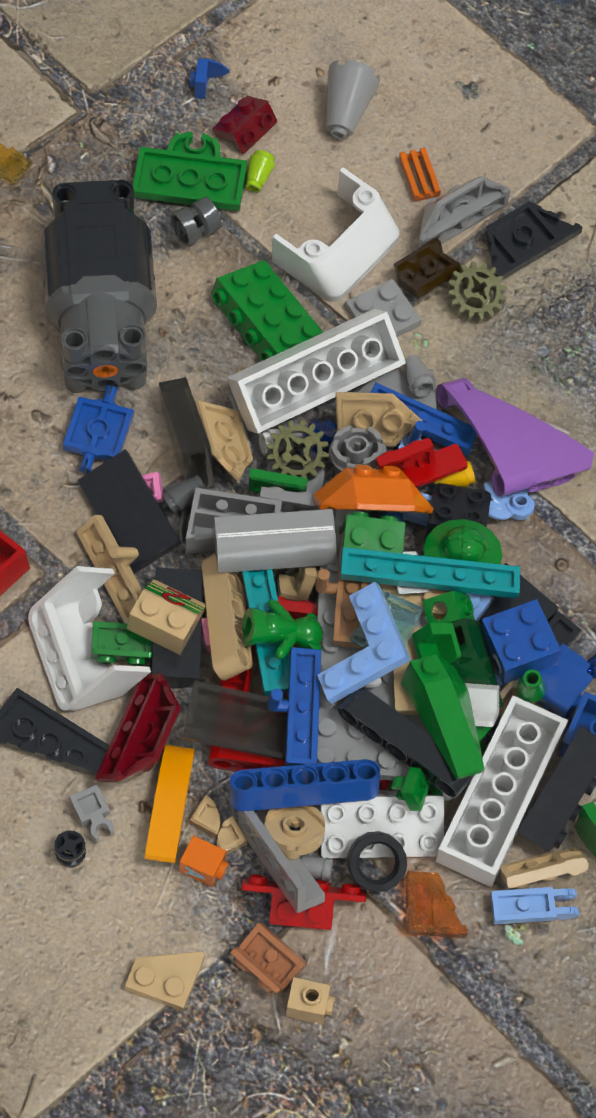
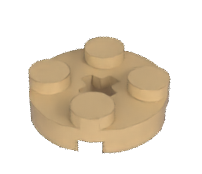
M312 805L270 809L266 815L264 826L287 859H297L301 855L309 854L318 849L325 840V818ZM289 826L301 828L299 831H293L289 829Z

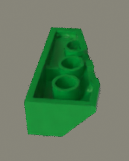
M437 654L410 661L402 678L401 685L456 780L482 773L485 768L469 692L456 668Z

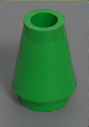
M537 670L526 671L516 683V693L524 701L535 703L545 695L546 686L541 674Z

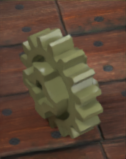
M475 261L471 262L469 269L464 264L461 265L459 272H453L451 275L453 280H449L446 286L451 289L447 292L446 298L453 299L449 306L450 309L457 307L459 309L457 316L459 317L465 313L468 322H470L473 316L476 317L478 323L482 322L484 315L487 319H492L494 312H500L502 309L500 304H504L507 298L502 295L507 290V286L500 285L504 277H496L494 275L496 272L495 267L490 271L486 270L485 262H483L480 268L477 267ZM462 281V282H463L462 286H463L464 290H463V292L460 294V293H459V285H460V282ZM493 290L494 298L493 302L491 303L489 293Z
M289 420V428L287 429L279 425L280 434L272 433L270 435L275 443L267 444V449L273 451L272 454L267 456L268 461L276 462L272 466V470L277 471L281 469L282 474L301 476L303 478H307V475L311 474L316 478L317 472L315 469L318 467L324 470L325 468L321 459L329 458V454L322 451V449L329 447L328 442L320 441L324 436L323 431L315 433L316 425L314 423L309 428H306L304 420L300 421L299 426H295L294 422ZM293 433H303L308 436L304 439L296 438ZM283 440L286 444V452L279 457V446ZM292 443L298 448L304 447L303 455L305 461L297 454L291 455L293 453ZM317 446V456L315 461L312 462L309 457L310 450ZM291 464L301 465L303 469L294 470L288 468L287 466H290Z

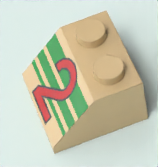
M153 579L143 589L129 614L127 629L181 655L206 609V604Z

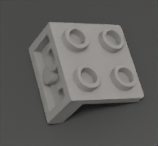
M275 461L268 462L267 471L281 473V469L277 471L272 470V466L276 463ZM294 464L287 466L288 468L294 470L303 469L302 466ZM316 468V478L311 474L307 475V492L301 491L296 493L284 491L280 487H261L260 497L281 500V512L318 510V506L313 501V495L322 488L325 471Z

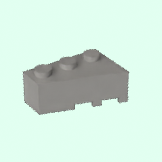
M195 488L186 535V555L215 551L214 517L280 513L282 511V501Z

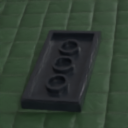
M126 449L78 479L96 514L103 516L118 546L134 547L138 550V557L129 565L133 574L182 544L136 463Z

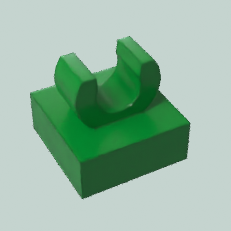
M409 767L406 778L402 776L394 777L391 788L398 790L396 798L405 800L410 811L422 810L430 786L421 768Z

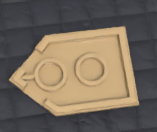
M335 393L337 431L349 425H353V428L367 429V426H370L380 433L386 447H395L413 429L417 421H422L391 393Z
M198 400L196 402V409L210 455L236 481L240 480L244 470L253 460L240 412Z

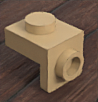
M316 566L299 567L296 576L279 574L277 578L279 596L288 600H308L312 588L316 587L317 576L320 570L316 569Z

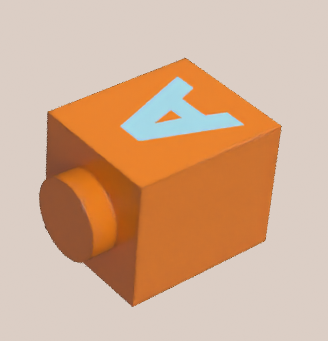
M193 835L179 862V872L213 888L216 880H222L228 870L229 863L226 862L227 851Z

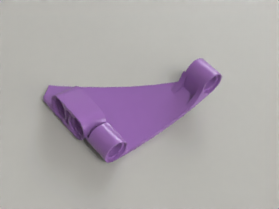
M466 378L437 385L436 397L440 406L444 409L454 406L459 407L485 447L496 468L491 475V484L498 496L502 497L528 489V492L531 493L564 484L573 479L578 473L590 470L594 452L549 424L503 400L477 390Z

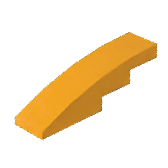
M165 745L145 859L170 863L176 862L195 749Z

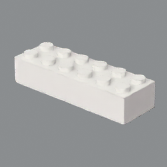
M373 309L227 377V381L246 429L259 434L335 398L336 392H347L406 364L387 311Z
M512 695L483 756L485 769L482 773L475 774L438 849L435 862L492 888L564 734L568 722L567 719Z

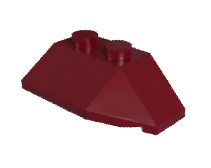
M161 673L148 674L136 684L96 774L95 780L97 782H119L150 771L158 761L181 709L166 678Z

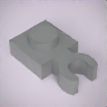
M97 784L69 796L70 803L82 827L91 823V837L96 843L100 841L97 833L100 828H106L110 836L114 835L112 822L104 818L110 815V809Z

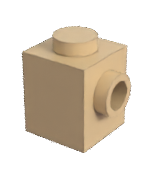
M293 977L286 1017L323 1024L325 1014L331 1016L335 997L329 996L331 985Z

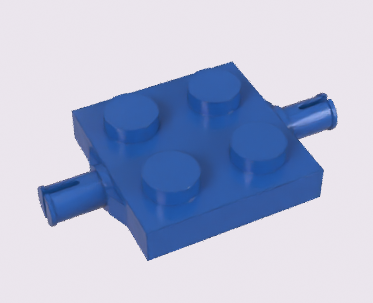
M111 385L106 386L103 399L92 400L78 397L63 442V450L83 456L79 467L82 473L85 472V469L86 474L91 471L94 459L107 461L123 451L134 417V410L114 403L118 391L115 386H112V390Z

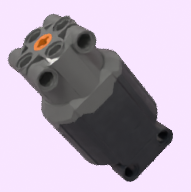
M120 179L60 183L54 187L52 192L55 220L42 233L41 254L45 314L48 321L61 332L62 363L66 388L73 393H82L88 387L105 392L107 385H111V390L112 386L118 388L121 385L132 390L140 389L145 385L147 379L146 334L144 326L151 320L157 309L151 231L142 219L134 215V188L129 181Z

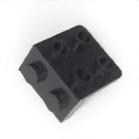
M436 483L431 501L433 514L429 513L425 541L436 526L449 520L466 519L487 527L491 493L478 489Z

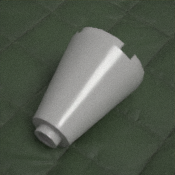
M339 60L334 61L328 69L326 128L333 137L338 139H345L353 134L380 84L381 77L380 75L377 77L374 75L375 70L372 67L352 60H346L345 65H338Z

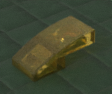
M0 143V177L15 184L33 163L12 146L10 149H7Z

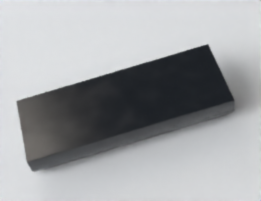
M156 567L155 580L202 602V570ZM202 617L181 655L152 642L150 674L161 673L166 678L171 689L189 687L196 684L200 679Z

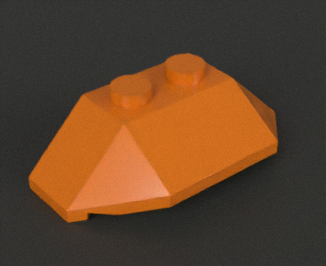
M356 465L355 468H345L313 495V501L320 510L433 514V507L403 471L395 466L373 469L368 465Z

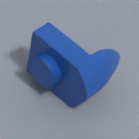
M198 58L197 70L191 71L190 87H195V98L205 99L208 78L226 75L230 73V69L216 60Z

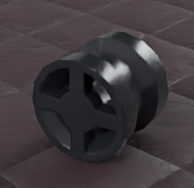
M68 830L62 832L56 838L54 845L57 861L62 866L73 868L83 863L86 857V845L82 835L76 831Z

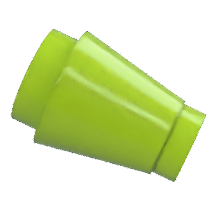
M256 150L250 156L245 185L249 191L259 193L273 171L275 157L271 153L264 150Z

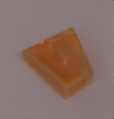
M408 871L405 875L407 934L465 938L468 935V929L466 925L462 926L454 911L456 906L452 898L447 895L445 885L439 873Z

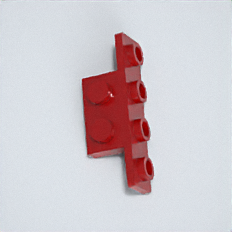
M430 438L413 441L408 446L394 451H386L381 456L376 457L377 469H383L384 466L398 467L416 488L468 468V463L458 444L434 451Z
M251 874L249 878H243L241 890L272 893L269 924L331 930L334 899L366 902V890H361L359 885L345 883L342 884V888L331 887L329 882L316 880L325 893V902L296 913L277 883L267 880V876Z

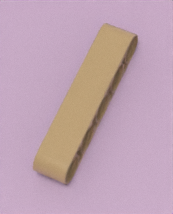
M215 553L203 559L201 566L212 664L218 677L225 681L252 667L251 646H245L244 633L242 631V620L246 612L241 571L218 573Z

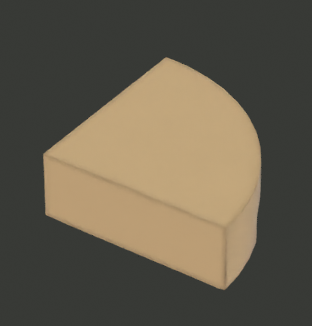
M205 795L191 817L190 824L217 838L221 824L220 814L215 802Z
M233 815L223 822L217 835V846L226 850L227 855L247 845V839Z

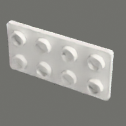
M379 790L377 797L368 801L322 804L321 813L325 818V840L321 844L322 858H347L350 846L358 837L367 832L380 831L394 837L402 845L406 857H436L444 839V797L442 795H427L421 811H410L405 800L396 798L398 790ZM377 843L365 847L359 858L395 856L389 847Z

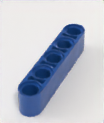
M363 759L239 770L230 777L229 802L238 811H253L368 801L377 797L379 793L380 767L375 761Z

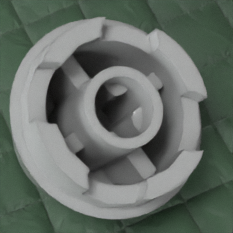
M353 425L343 427L334 435V440L329 447L330 460L339 473L345 468H355L356 465H368L373 469H377L376 457L386 452V446L380 433L370 426H367V429L353 428Z

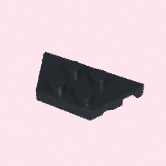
M533 202L525 203L486 226L485 235L492 267L496 268L494 275L496 277L503 276L504 280L581 234L583 227L576 222L573 226L562 221L559 214L546 211Z

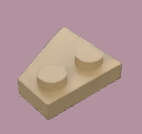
M200 951L136 958L125 984V990L184 1012L204 962L205 953Z

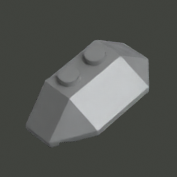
M480 176L462 185H455L448 193L439 198L431 199L425 206L418 248L435 238L439 239L441 244L505 208L508 206L510 189L507 186Z

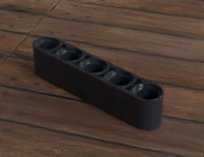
M362 687L349 694L337 707V712L342 719L406 766L421 768L427 781L449 797L457 798L475 776L472 775L456 780L431 735L366 688Z

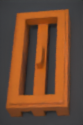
M420 148L419 152H416L415 149L410 150L409 154L400 152L399 160L414 202L440 196L441 190L426 148ZM419 159L422 161L432 191L429 190ZM408 161L413 162L423 193H419Z

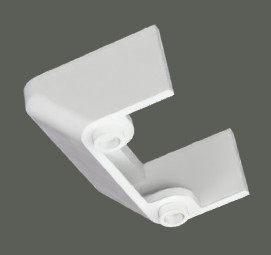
M345 168L339 171L337 196L362 213L330 247L319 240L313 239L304 242L297 249L278 234L273 236L271 261L328 302L343 300L396 246L399 239V229L379 193Z
M76 566L30 609L29 625L57 705L62 710L76 711L123 696L151 672L150 668L145 666L112 665L108 669L106 664H99L97 659L91 658L93 628L91 621L98 616L102 606L97 589L115 574L113 569Z

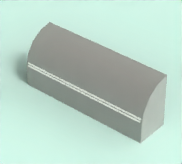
M333 509L214 517L213 534L218 573L336 565V533Z

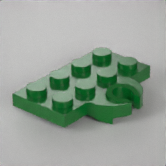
M192 131L181 135L177 133L170 140L167 150L140 147L133 181L134 198L191 205L203 197H208L218 209L240 211L247 160L221 157L220 145L216 137L213 139L209 135L202 133V147L200 149L189 147L193 143Z

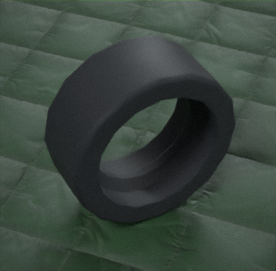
M380 831L367 832L358 837L350 846L347 855V865L352 878L363 889L372 892H383L397 886L403 879L407 868V857L402 845L390 834ZM380 843L392 850L395 856V865L389 876L374 880L362 873L359 868V857L365 847Z

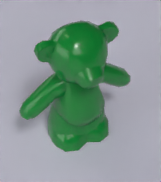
M271 599L268 602V607L272 612L268 613L257 608H248L243 616L242 631L244 633L245 646L263 643L272 646L280 644L275 651L277 659L285 658L291 647L321 650L320 643L323 639V629L315 614L308 613L306 617L294 620L278 601Z

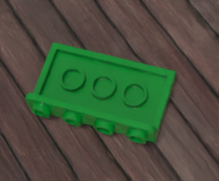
M265 260L216 278L211 291L214 304L221 309L230 324L237 329L246 344L253 349L261 361L323 333Z

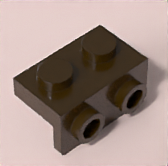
M437 238L394 263L398 286L417 299L428 294L444 282L449 281L453 272H459L460 268L459 262L443 253L441 241Z

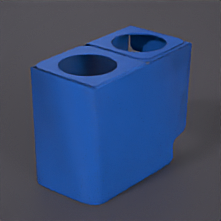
M562 643L560 645L559 664L539 671L545 683L546 692L543 698L537 701V704L553 714L568 719L579 705L582 698L581 693L592 681L593 677L587 673L590 663Z

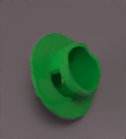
M466 519L449 520L436 526L427 536L423 548L424 556L492 564H501L503 557L500 541L494 533L482 524Z

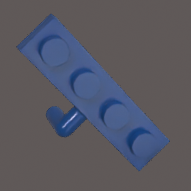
M375 382L371 393L394 394L422 420L417 421L407 438L408 444L420 440L421 436H424L446 447L458 444L462 453L468 456L477 436L472 425Z
M291 647L288 700H282L283 692L280 689H274L267 702V708L270 711L287 712L285 766L317 763L320 681L317 675L321 673V650Z

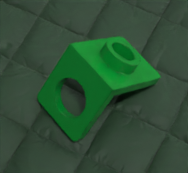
M450 591L423 601L427 623H452L463 618L475 620L473 604L468 594ZM438 602H443L447 606V614L444 618L438 620L433 616V607Z

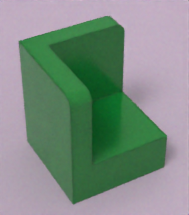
M428 623L411 634L418 659L437 654L451 664L461 657L453 623Z

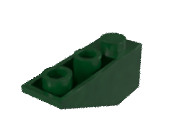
M468 618L452 622L461 657L451 664L456 668L463 682L498 685L480 622ZM499 691V708L504 705Z

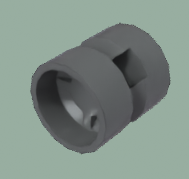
M203 197L193 202L190 209L183 207L171 214L173 228L179 239L187 246L200 240L202 233L209 235L222 228L220 215L208 197Z

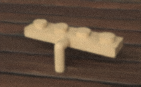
M94 515L76 533L94 567L113 569L115 574L104 585L124 623H128L129 614L143 591L129 566L138 557L139 552L134 547H119L103 516Z

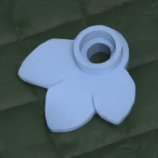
M491 480L483 484L484 491L491 493L489 517L498 520H506L510 517L515 520H525L533 513L535 503L528 496V489L500 497L494 492Z

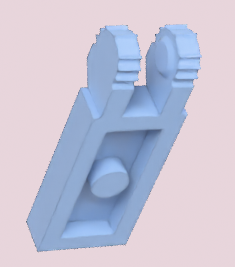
M553 887L491 891L493 923L496 925L576 918L580 916L577 907L555 908V901L574 900L577 897V892L572 888L553 889Z

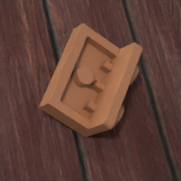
M262 922L257 923L241 945L234 947L230 952L236 958L235 964L244 972L249 973L251 971L259 978L257 983L270 994L273 992L276 994L285 993L292 984L293 977L297 978L308 964Z

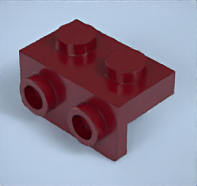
M246 96L239 100L238 104L228 114L221 117L212 130L216 137L234 141L238 152L245 154L277 123V119L267 100Z

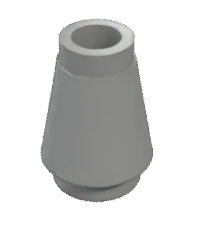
M408 356L405 359L406 364L404 366L409 390L417 397L430 395L436 388V378L419 356Z

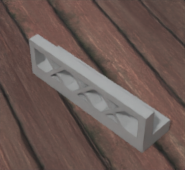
M254 810L238 811V825L296 913L325 902V893L300 858L287 859L264 826L268 813L267 810H261L256 813Z

